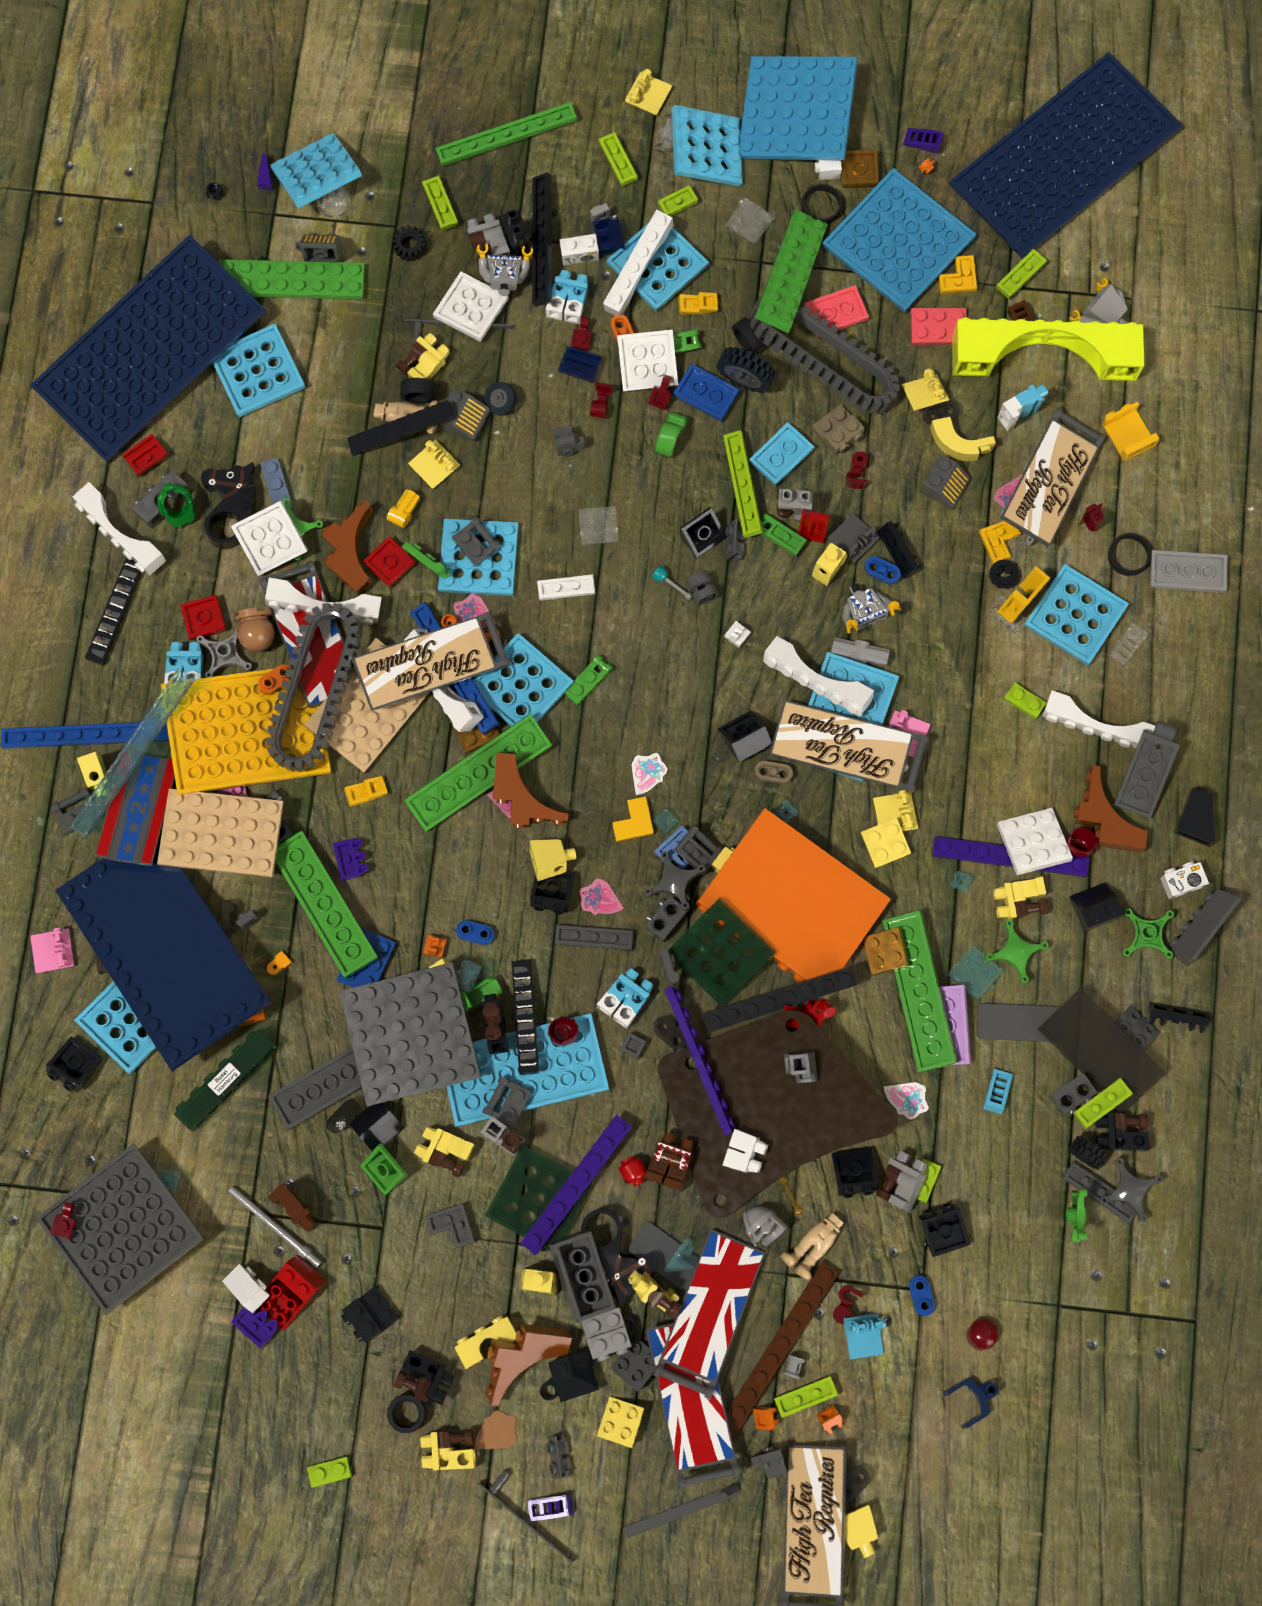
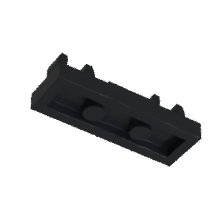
M889 521L878 531V534L900 569L902 576L906 579L917 571L921 564H916L915 559L917 557L911 555L909 548L902 538L903 533L897 531L898 524H893L892 521Z
M1149 1002L1150 1024H1153L1155 1018H1160V1025L1164 1026L1165 1019H1169L1176 1024L1188 1023L1189 1031L1193 1030L1194 1025H1199L1200 1033H1203L1204 1025L1209 1026L1210 1018L1208 1012Z

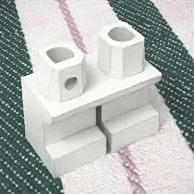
M734 1129L729 1146L745 1153L728 1148L723 1166L748 1173L749 1171L759 1173L762 1162L753 1160L755 1152L765 1155L768 1145L760 1141L758 1137Z

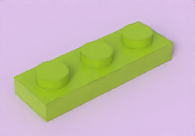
M614 132L598 139L621 187L637 181L638 176L616 133Z
M436 176L422 181L441 231L457 226V218L440 177Z
M1035 249L1031 250L996 285V289L1010 299L1046 264L1047 260Z
M1120 1078L1073 1114L1084 1129H1087L1133 1093Z
M831 1376L776 1397L774 1400L780 1416L783 1418L836 1397L838 1393Z

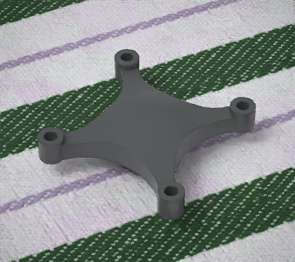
M663 851L661 857L665 862L664 875L656 886L646 888L645 894L647 897H652L660 892L671 893L679 898L683 910L689 911L690 905L686 900L687 887L696 876L705 874L706 868L704 865H699L698 868L693 870L680 869L671 863L669 854Z
M1117 1158L1115 1165L1118 1167L1120 1174L1119 1184L1112 1194L1107 1197H1101L1099 1203L1105 1205L1110 1201H1123L1135 1209L1140 1222H1145L1148 1217L1144 1214L1142 1207L1144 1194L1153 1184L1161 1183L1163 1177L1157 1175L1149 1180L1136 1178L1126 1170L1124 1160Z

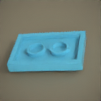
M787 422L749 459V463L776 487L814 450V445Z

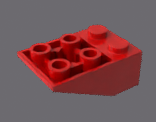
M296 1255L284 1264L265 1289L270 1296L258 1308L261 1311H267V1316L271 1320H277V1325L284 1331L314 1298L326 1280Z

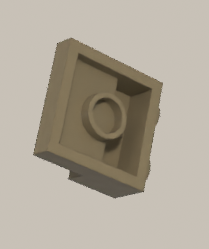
M841 404L812 425V430L834 455L839 452H845L849 448V444L853 441L858 442L864 436L865 428Z

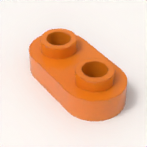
M616 315L611 319V329L617 344V335L634 334L626 316ZM622 324L623 327L618 328L617 325Z
M281 664L263 675L258 682L259 691L264 695H271L281 689L283 680L289 682L290 680L286 676H282L280 672H286V669L292 670L291 667ZM266 681L271 682V685L266 686L264 683Z

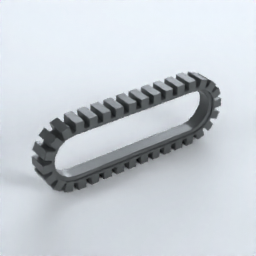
M762 297L757 300L750 313L749 320H752L750 326L751 329H756L754 334L758 339L762 336L765 337L763 341L765 345L769 346L771 342L775 344L772 350L778 353L782 349L784 351L782 357L786 360L790 356L793 357L791 362L797 367L799 363L803 364L800 370L805 373L809 369L813 371L810 377L816 380L820 376L822 378L820 384L824 387L828 383L831 384L829 388L831 392L835 394L838 389L841 391L839 394L841 399L845 400L847 396L851 398L848 404L853 407L856 403L860 404L858 410L865 412L868 408L869 413H876L878 410L882 412L890 406L897 396L900 385L897 384L899 381L897 375H892L894 372L892 367H883L886 363L883 359L880 358L876 362L874 360L876 354L870 352L868 355L865 354L867 348L862 344L859 349L855 347L857 341L852 338L848 342L846 340L848 335L842 331L838 335L836 333L839 329L835 325H832L831 328L827 327L829 321L825 318L821 322L817 320L820 315L815 311L810 315L808 312L811 308L807 305H804L803 308L798 307L794 318L796 321L870 372L881 382L884 394L879 396L869 395L778 332L771 325L754 318Z
M330 603L322 604L323 611L316 606L311 609L314 616L307 613L304 617L308 626L301 624L299 632L304 637L297 635L295 641L301 648L293 647L292 654L297 659L290 658L288 663L294 670L286 669L285 673L286 678L290 682L283 680L281 685L287 693L279 692L278 699L283 704L276 703L274 708L280 715L272 714L270 721L276 727L269 725L267 733L273 736L266 738V745L269 747L268 752L270 756L282 768L284 767L292 772L295 769L298 772L306 771L305 764L310 769L317 766L314 759L322 761L325 756L320 752V749L328 751L329 743L324 738L331 739L333 732L327 727L335 728L337 721L331 715L338 717L340 709L335 704L342 705L343 702L342 696L338 693L345 694L347 689L344 683L341 682L349 683L350 675L345 670L352 672L354 667L353 663L348 659L352 660L353 657L357 656V653L352 648L359 649L361 644L357 637H361V629L358 627L360 624L348 608H343L341 604L334 603L332 607ZM325 619H341L346 623L347 637L313 746L304 756L298 758L289 757L282 751L281 739L318 624Z

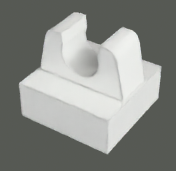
M735 621L724 637L740 648L751 634V631Z

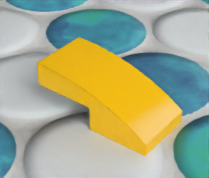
M699 292L698 295L680 294L678 297L679 314L693 315L718 311L717 293Z
M383 776L367 779L363 783L344 788L349 807L388 794Z

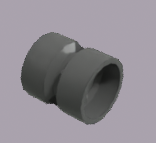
M707 570L699 571L686 579L689 590L694 592L692 596L697 605L706 604L719 595L715 585L711 584L712 579Z

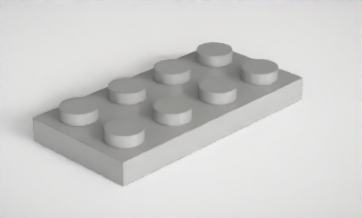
M1152 550L1150 559V588L1225 593L1227 591V555Z

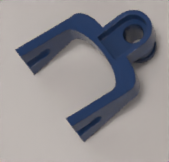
M965 1379L942 1392L944 1396H948L959 1388L966 1386L975 1395L980 1406V1414L962 1424V1429H967L989 1415L990 1408L987 1401L997 1395L998 1387L996 1384L986 1382L978 1386L972 1379ZM989 1386L993 1390L991 1394L987 1393Z

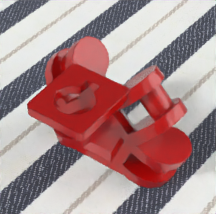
M814 999L809 1000L807 1006L802 1005L799 1009L785 1005L783 1010L803 1012L820 1028L822 1021L832 1017L836 1012V1008L829 1005L826 999H820L817 1002ZM795 1019L787 1021L785 1026L793 1028V1032L799 1026Z

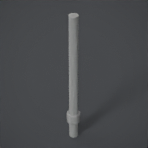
M232 1186L228 1190L233 1197L299 1252V1256L307 1259L317 1268L322 1264V1261L311 1252L312 1250L307 1245L303 1246L237 1188Z

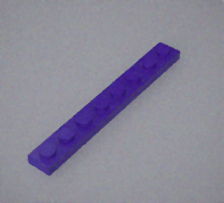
M936 836L934 838L932 857L1014 868L1005 846ZM1072 855L1073 858L1070 862L1036 871L1086 878L1089 857L1081 858Z
M670 986L664 990L723 1133L729 1136L733 1134V1128L736 1127L734 1120L731 1116L728 1117L727 1103L724 1098H720L718 1093L720 1086L717 1080H713L711 1076L713 1070L709 1061L706 1062L703 1057L705 1050L702 1044H698L696 1040L698 1034L694 1025L691 1026L689 1023L690 1014L687 1008L682 1006L681 1000H683L681 992L679 989L676 990Z
M618 1115L613 1118L520 1242L521 1245L534 1255L539 1253L631 1130L632 1126Z

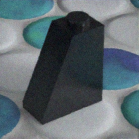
M1193 787L1189 791L1174 830L1175 834L1207 847H1211L1214 844L1215 830L1212 794L1207 793L1206 789Z

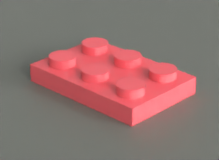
M856 285L804 303V305L811 308L808 312L810 315L814 311L820 315L817 320L820 322L823 318L828 320L827 327L829 328L835 325L839 328L838 330L869 319Z
M911 308V345H952V333L957 319L966 317V308Z

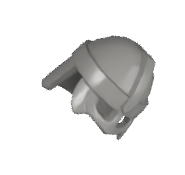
M756 1206L743 1213L745 1232L751 1239L754 1247H756V1242L759 1241L764 1246L770 1245L788 1228L772 1209Z

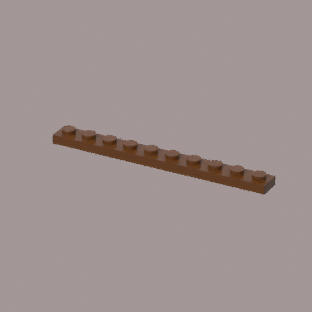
M822 1261L728 1408L726 1416L732 1441L839 1274L837 1270Z

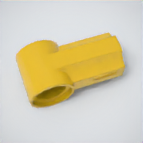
M406 489L396 506L393 505L389 510L387 520L401 528H405L411 518L413 509L420 500V496Z

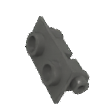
M738 519L733 520L726 527L727 542L724 547L726 560L734 556L735 560H741L744 556V543L738 542V540L743 541L745 537L743 536L741 522H737Z
M565 1435L548 1437L547 1451L551 1458L549 1469L553 1479L570 1477V1472H572L570 1457L562 1458V1454L569 1453Z

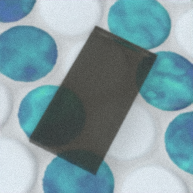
M1081 988L1075 991L1038 1027V1030L1082 1074L1084 1073L1100 1092L1121 1078L1133 1094L1116 1106L1122 1114L1166 1073Z

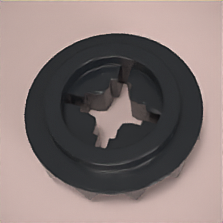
M999 560L991 566L989 578L998 589H1008L1014 587L1017 583L1019 570L1013 562ZM1002 568L1005 574H1009L1006 577V581H1004L1002 576H998L1001 574Z

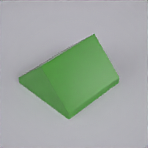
M381 1143L360 1165L385 1196L409 1176Z

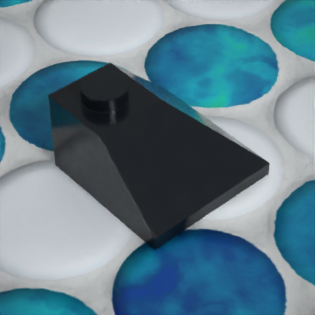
M588 1350L548 1362L560 1402L600 1390Z

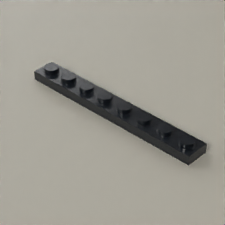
M548 172L532 178V304L536 307L552 302L551 175Z
M847 966L704 1012L702 1016L709 1033L784 1009L785 1005L794 1006L858 984L852 966Z

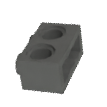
M671 896L668 899L664 898L657 906L659 908L655 914L651 913L645 920L647 923L645 925L646 929L663 943L688 914V911H684L681 904ZM668 907H675L677 912L674 915H669L666 909ZM657 921H661L665 926L663 929L657 930L654 928V924Z
M1083 1073L1048 1097L1061 1116L1066 1113L1070 1116L1078 1110L1076 1106L1081 1103L1085 1105L1094 1098L1093 1095L1097 1091ZM1078 1086L1086 1088L1087 1093L1085 1096H1081L1078 1093ZM1063 1096L1070 1099V1106L1066 1107L1061 1103Z

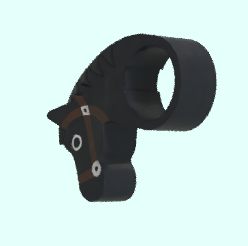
M253 462L246 467L236 465L229 470L207 469L201 475L204 488L210 492H218L219 496L223 498L207 516L204 524L209 541L219 549H231L240 542L235 534L228 539L215 538L211 534V528L216 521L222 518H234L239 522L255 514L256 488L253 480L255 471Z
M594 1210L584 1218L581 1225V1233L586 1232L589 1219L598 1213L607 1214L614 1219L617 1225L616 1237L605 1247L597 1245L596 1249L610 1292L617 1296L620 1306L623 1307L626 1297L635 1294V1290L632 1287L633 1284L628 1281L630 1275L635 1270L642 1275L645 1271L651 1275L656 1271L658 1263L655 1256L650 1254L642 1256L639 1260L632 1257L623 1258L621 1256L622 1225L620 1219L610 1210Z

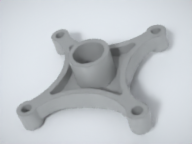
M238 627L235 629L234 634L224 641L213 642L206 640L201 635L197 636V642L200 645H204L212 655V664L209 671L205 673V678L213 677L215 672L227 666H240L246 672L252 671V665L242 660L236 651Z

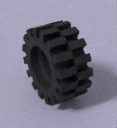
M407 225L408 229H405L403 226L401 227L402 231L398 229L396 231L397 235L394 234L393 245L395 252L402 260L406 258V261L410 262V258H412L413 261H416L415 257L420 259L421 254L424 255L425 250H427L425 235L420 228L417 230L416 226H413V229H411L410 225ZM415 239L417 241L415 247L408 249L403 246L405 240Z
M1077 1136L1069 1147L1071 1154L1096 1170L1100 1169L1108 1157L1097 1145L1092 1144L1091 1141L1081 1136Z

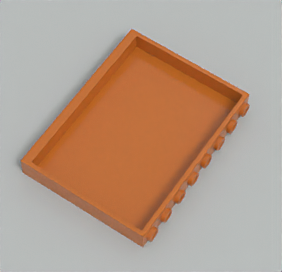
M764 808L696 904L699 906L698 910L706 915L709 913L715 917L713 920L720 926L726 925L730 928L729 932L737 938L740 936L746 940L745 943L749 947L762 951L761 955L769 961L773 959L778 963V968L784 972H791L794 975L793 978L801 982L843 968L891 899Z

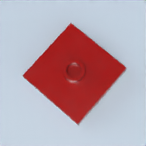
M390 536L363 560V564L389 588L416 563Z
M217 594L180 604L190 641L195 640L199 635L206 637L227 631Z

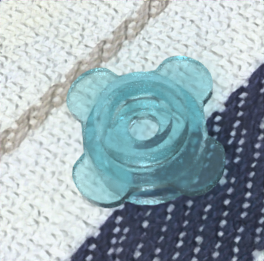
M784 801L781 807L775 810V815L789 824L791 819L798 815V810L793 808L790 802Z
M956 871L954 873V880L950 884L951 888L960 889L963 893L968 892L972 876Z

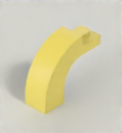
M951 417L932 420L930 428L936 444L945 454L961 461H976L980 452L981 454H987L994 449L996 443L994 436L978 440H966L955 432Z

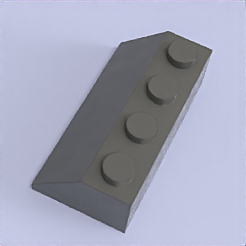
M1217 889L1214 893L1210 891L1203 900L1206 902L1202 908L1198 906L1192 914L1194 919L1191 923L1187 921L1181 928L1182 935L1179 938L1176 936L1169 944L1172 947L1169 951L1173 953V956L1186 966L1194 962L1241 901L1239 897Z
M591 1231L569 1236L548 1244L573 1321L581 1322L616 1309Z

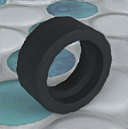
M744 317L732 325V330L740 345L747 352L748 350L752 351L753 354L764 346L763 338H757L754 334L756 329H751V320Z
M406 378L401 382L400 397L412 403H429L435 399L436 385L433 381L425 378Z
M402 1394L390 1402L387 1409V1419L394 1430L400 1433H411L417 1431L423 1425L426 1419V1408L423 1401H418L415 1395ZM404 1401L414 1403L419 1411L416 1422L409 1426L399 1424L395 1418L397 1406Z

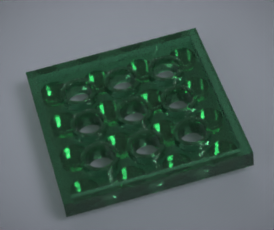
M719 897L668 949V953H672L675 962L714 1000L723 1006L776 953V950ZM717 920H721L725 923V928L723 930H719L715 927V922ZM709 934L712 937V942L704 943L701 936ZM737 934L740 941L732 943L729 940V935ZM695 947L699 955L696 957L689 955L688 949ZM718 947L724 948L726 955L723 957L718 956L716 949ZM746 947L753 949L754 955L751 957L745 956L743 949ZM710 961L713 968L706 970L703 968L702 963ZM730 962H739L740 969H731ZM719 974L725 975L727 982L719 983L716 976Z
M522 1145L485 1217L525 1237L573 1172ZM534 1167L536 1175L533 1178L526 1177V1168ZM551 1176L554 1179L551 1187H545L542 1184L544 1177ZM592 1182L545 1243L544 1249L550 1251L549 1243L564 1238ZM520 1184L525 1185L527 1188V1192L522 1196L517 1195L515 1191L516 1187ZM542 1194L544 1202L541 1205L534 1204V1195ZM509 1202L517 1204L515 1213L511 1214L506 1211V1205ZM528 1211L533 1212L535 1215V1219L531 1223H527L523 1219L524 1214Z

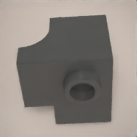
M570 425L552 429L558 456H570L573 452L585 450L583 436L575 435Z
M815 1051L784 1054L786 1074L794 1075L797 1083L818 1081Z
M775 1446L763 1449L764 1453L750 1457L753 1466H760L765 1470L767 1479L787 1473L780 1448L775 1449Z

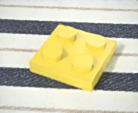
M897 818L860 832L874 868L911 854Z

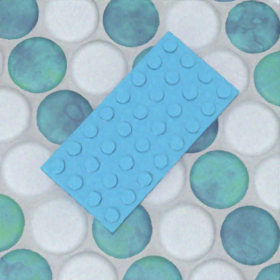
M591 1013L573 1017L578 1025V1035L572 1044L566 1046H559L551 1041L548 1036L550 1023L536 1026L539 1074L519 1075L516 1031L506 1034L509 1052L490 1055L487 1039L474 1041L482 1078L447 1086L455 1127L491 1118L484 1114L482 1110L484 1107H487L498 1085L499 1077H503L532 1092L523 1111L609 1091ZM505 1087L493 1111L499 1113L511 1090L510 1088Z

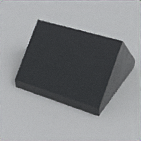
M711 507L680 527V538L696 558L727 537Z
M384 1103L369 1106L349 1124L371 1151L380 1143L385 1146L405 1128Z

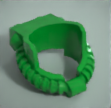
M168 483L163 485L164 489L159 492L157 499L160 513L167 518L168 523L173 525L174 528H181L184 524L192 523L195 520V510L193 509V497L189 490L179 484L172 485ZM173 489L175 492L182 493L186 498L184 507L175 512L168 511L164 506L167 492Z

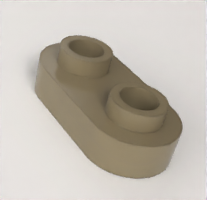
M761 761L755 767V776L761 781L787 784L792 779L793 771L787 764ZM766 769L768 773L763 775L760 771ZM784 772L787 776L782 778L779 774Z

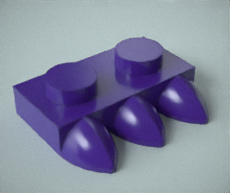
M353 838L333 843L342 881L361 877L369 869L368 865L358 863L366 856L364 852L355 851L363 844V841Z
M243 1307L231 1323L262 1349L275 1334L277 1320H271L264 1324L267 1318V1311H261L254 1315L255 1311L252 1313Z

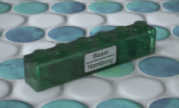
M259 1029L251 1031L246 1037L247 1040L242 1045H237L232 1051L233 1054L228 1059L225 1058L219 1063V1069L214 1074L212 1072L208 1074L204 1079L205 1083L200 1088L196 1087L189 1094L191 1097L186 1102L182 1101L175 1108L176 1112L174 1115L190 1131L194 1132L276 1050L277 1046Z

